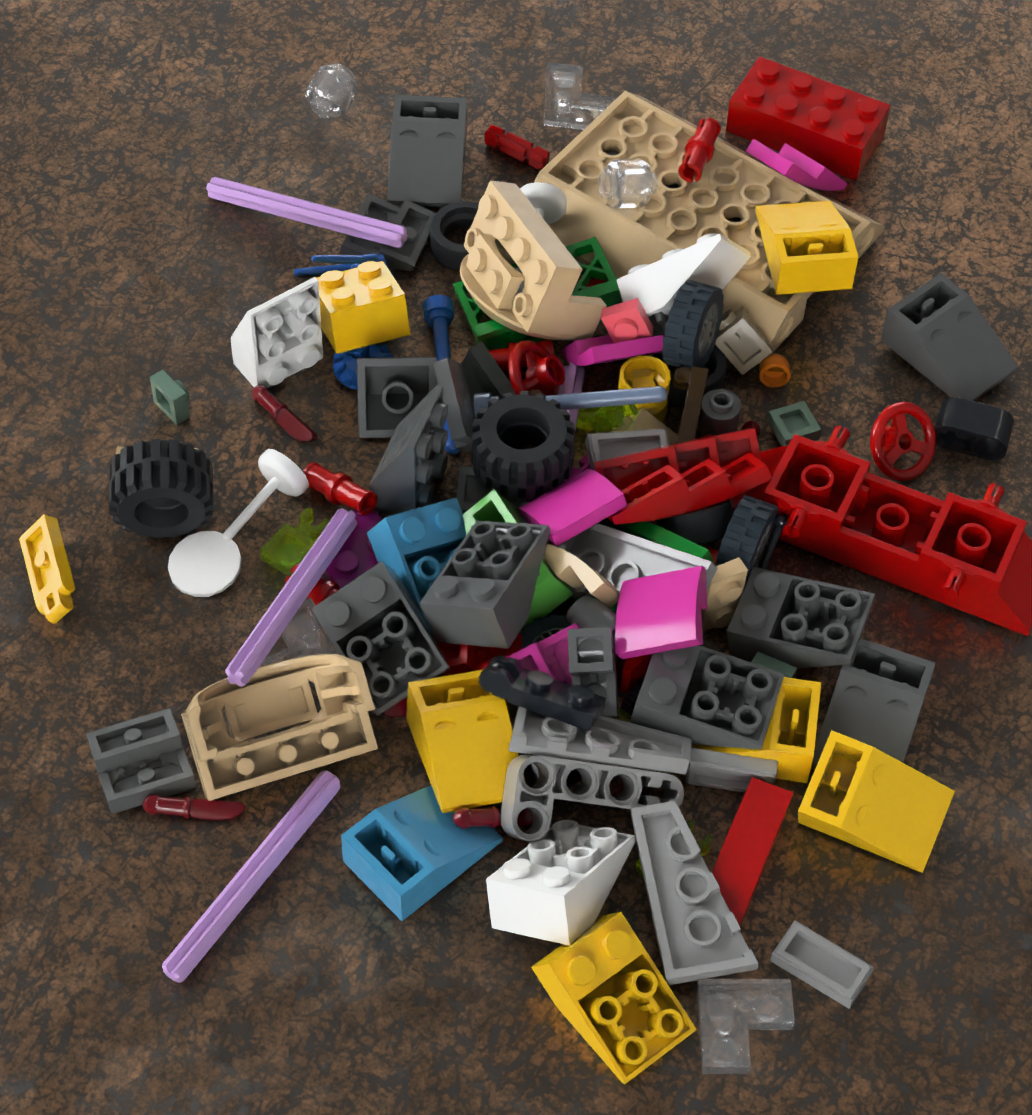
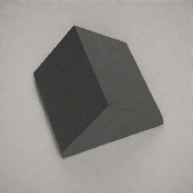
M437 357L357 358L359 438H392L398 424L437 385V377L433 365L434 362H437Z

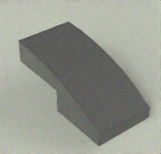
M612 627L567 629L569 673L572 675V686H584L591 689L594 694L605 697V705L600 715L613 719L619 718Z

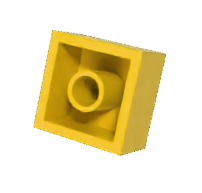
M368 261L360 264L357 268L344 271H328L320 277H316L319 285L321 328L336 354L411 335L405 294L383 261Z

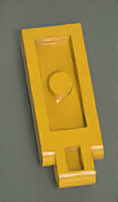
M44 514L19 538L36 607L41 614L45 615L49 622L56 624L74 607L71 593L75 590V584L58 520Z

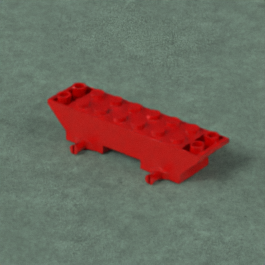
M838 425L834 427L828 442L813 441L794 434L789 445L760 452L761 460L767 465L772 479L730 499L733 513L740 500L743 499V496L748 495L777 506L778 514L785 513L788 515L789 519L786 525H784L779 538L781 541L1026 636L1029 635L1032 627V540L1024 532L1028 521L1009 515L998 507L1005 493L1001 485L998 486L993 496L996 483L989 484L982 501L967 499L948 492L945 501L869 473L871 462L855 457L843 449L850 436V431L844 427L840 435L842 426Z

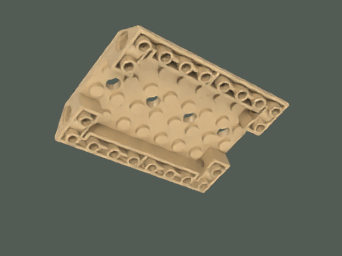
M624 91L538 173L534 183L541 182L554 185L562 190L567 198L565 214L559 221L549 224V227L565 247L596 237L616 278L628 275V271L635 266L641 264L650 265L661 260L662 256L668 251L686 249L693 246L704 235L711 233L722 234L748 250L751 255L749 260L722 290V294H724L722 314L730 309L735 312L743 306L748 311V319L773 346L774 352L804 319L807 299L813 292L776 295L755 211L756 206L831 201L851 228L859 258L884 232L885 226L816 189L794 182L756 157L717 137L714 144L715 152L713 158L706 163L701 179L698 182L693 179V183L684 181L679 176L678 169L686 155L685 145L694 136L697 126L642 96ZM614 150L619 152V154L617 155H608L604 153L613 152ZM676 183L681 187L668 188L665 185H672ZM734 217H738V218H740L742 221H741V222H730V221H728L727 219H731V218H734ZM590 252L578 256L576 260L585 265H590L594 255Z

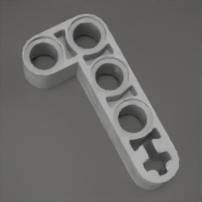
M520 755L509 763L506 771L500 821L504 832L510 837L525 841H537L543 838L549 831L554 799L626 809L676 801L679 807L684 798V788L677 777L668 773L540 755ZM534 763L539 770V779L534 786L529 787L523 779V773L529 764ZM576 769L581 775L582 783L580 788L572 793L567 787L566 779L568 774ZM618 775L623 781V791L619 797L613 798L609 791V784L612 778ZM642 786L663 789V797L641 795ZM528 808L533 814V823L529 830L522 832L518 827L517 818L523 809Z

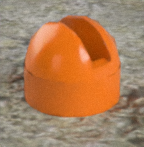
M777 353L769 354L761 361L759 378L765 386L778 388L788 383L791 377L790 365L783 355Z

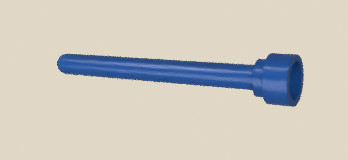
M433 295L423 302L424 320L433 328L435 357H437V361L445 358L451 359L448 326H450L451 321L454 319L453 301L445 295ZM446 419L443 425V429L448 431L445 450L448 454L454 455L460 449H456L454 441L451 440Z

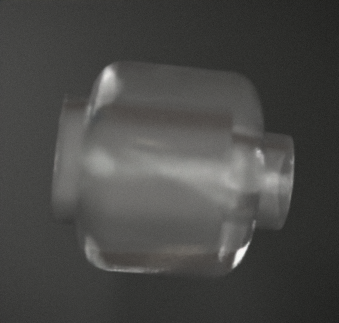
M338 63L322 65L317 69L305 90L306 98L311 104L310 109L322 118L343 116L358 93V85L355 81L354 73Z
M615 159L609 162L599 175V192L601 197L613 208H642L648 204L652 195L657 190V177L644 160Z

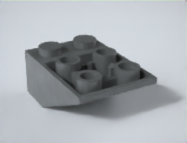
M395 95L387 202L393 205H402L406 199L419 206L444 207L453 202H461L467 139L468 98Z
M942 273L887 310L881 341L950 397H960L976 401L1018 370V365L970 295Z
M436 385L398 424L369 484V490L377 495L375 511L395 515L431 504L434 494V481L436 477L440 479L443 477L448 463V456L443 454L448 438V431L443 429L448 413V405L443 404V386Z
M476 521L419 603L436 642L509 648L528 619L537 577L539 576L541 562L550 533L549 525Z
M382 561L311 609L338 654L362 662L375 708L374 712L377 716H380L407 697L408 682L436 678L450 669L406 587L395 570Z
M753 567L727 629L729 655L751 663L757 652L792 665L797 669L851 664L876 595L870 592Z
M860 638L851 664L842 665L814 750L811 767L816 768L831 730L873 746L904 763L936 662Z
M700 645L654 653L635 703L630 723L691 738V744L761 750L785 674Z

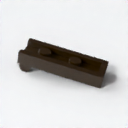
M693 366L692 369L680 367L675 371L673 386L677 390L687 392L677 443L691 441L695 438L708 369Z

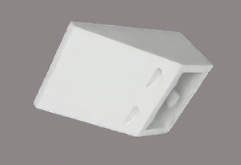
M711 233L700 237L696 241L697 244L686 249H674L666 252L662 259L650 265L641 264L631 268L628 271V275L616 281L622 301L625 302L638 298L654 327L653 334L656 336L665 335V327L674 299L679 293L681 286L687 280L719 287L723 290L751 257L750 252L722 234Z
M316 277L247 311L231 336L233 364L253 387L262 385L268 388L277 385L285 378L304 368H309L316 364L317 361L323 359L319 285Z
M562 820L554 823L543 838L530 842L526 848L505 862L502 867L486 879L492 928L570 946L597 919L636 842L635 835L619 833L610 827L593 828L578 825L573 820Z

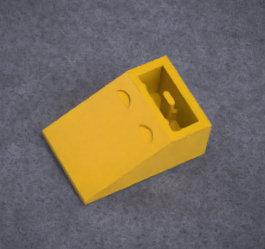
M831 201L756 206L755 211L776 295L852 289L859 257L851 228Z
M483 670L408 682L406 720L442 813L453 812L464 807L474 808L501 803L508 765L514 758L519 756L518 752L508 751L513 730L505 699L492 695L491 692L487 693L486 690L483 691L480 683H478L480 680L478 677Z
M788 677L783 678L761 750L691 744V748L778 761L776 779L807 783L814 757L821 682Z
M831 730L799 807L798 823L923 873L955 791L873 746Z
M622 912L599 917L570 946L562 944L531 967L556 1007L623 1084L628 1083L697 1030Z

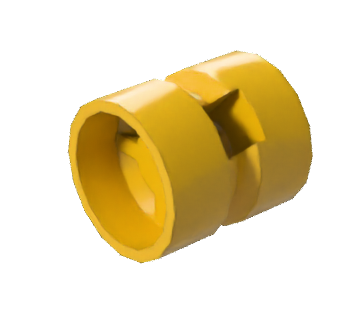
M652 356L630 358L623 363L620 369L618 390L662 386L669 394L670 370L664 362ZM666 398L663 402L616 406V413L620 419L625 414L630 417L641 408H644L659 421L663 422L667 412L668 400Z

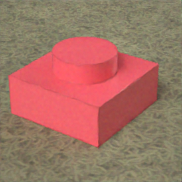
M638 298L602 308L600 318L614 343L653 336L654 327Z

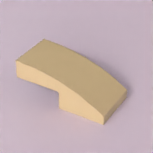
M546 545L543 558L558 578L576 590L584 584L594 597L610 608L618 602L620 592L604 576L568 551L554 545Z

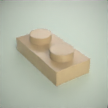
M740 557L716 566L718 569L707 590L708 609L701 610L702 632L714 627L723 628L730 624L742 596L748 572Z

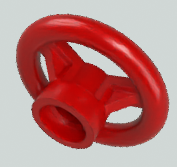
M521 341L513 347L509 356L508 370L516 395H520V391L530 392L532 389L540 390L546 396L558 395L559 386L565 381V370L561 361L556 356L550 355L543 346L534 341ZM525 353L528 369L526 371V378L522 380L520 362L522 355Z
M898 402L886 407L879 414L870 435L871 454L877 468L886 477L903 482L919 477L929 467L935 454L936 432L929 415L921 407L910 402ZM905 414L913 416L920 423L924 433V442L914 439L913 434L907 428ZM892 419L891 425H887L888 422ZM912 451L921 455L918 462L911 468L902 470L893 467V464L902 454Z

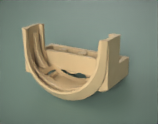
M490 181L484 196L479 201L478 211L471 228L466 233L463 245L469 254L461 262L460 276L478 307L490 318L519 333L553 340L592 338L601 319L602 308H606L607 305L601 298L571 295L583 270L515 183ZM516 263L522 273L512 267L511 264ZM524 282L522 292L516 295L520 284Z
M339 654L310 655L260 666L247 685L242 687L236 683H229L227 678L199 691L191 700L186 712L181 714L203 792L208 801L378 749L368 711L375 708L362 662ZM309 681L315 685L321 706L319 713L315 706ZM223 707L225 710V714L227 717L232 737L228 735V731L222 714ZM310 721L307 724L294 727L285 731L261 737L252 741H244L252 737L262 735L277 729Z

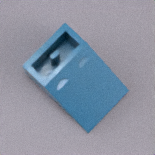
M457 498L385 517L367 532L377 562L380 563L382 561L395 570L416 603L429 629L430 627L419 603L466 536L463 513Z
M430 785L376 808L341 835L343 862L403 921L503 841V837L489 826L469 827L468 829L456 826L453 822L455 811L441 812L433 788Z

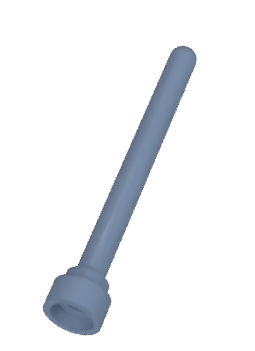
M654 386L548 395L546 400L554 399L559 402L560 410L663 402L667 398L668 393L664 387ZM491 392L474 394L475 419H477V412L481 407L488 408V401L493 398L501 400L500 396H492Z

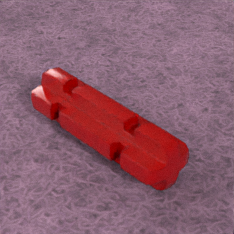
M495 124L490 125L484 133L486 145L495 149L501 147V152L523 163L529 161L528 165L542 170L549 163L550 152L547 149L538 145L534 148V143L509 131L505 134L506 130Z

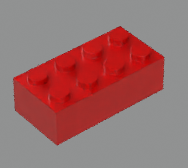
M759 56L730 98L726 132L750 141L755 139L776 151H780L786 143L831 172L857 181L885 135L891 105Z

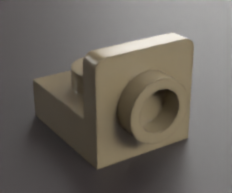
M743 306L735 312L730 309L722 314V321L715 345L725 354L737 370L744 375L771 354L773 346L748 319V311Z

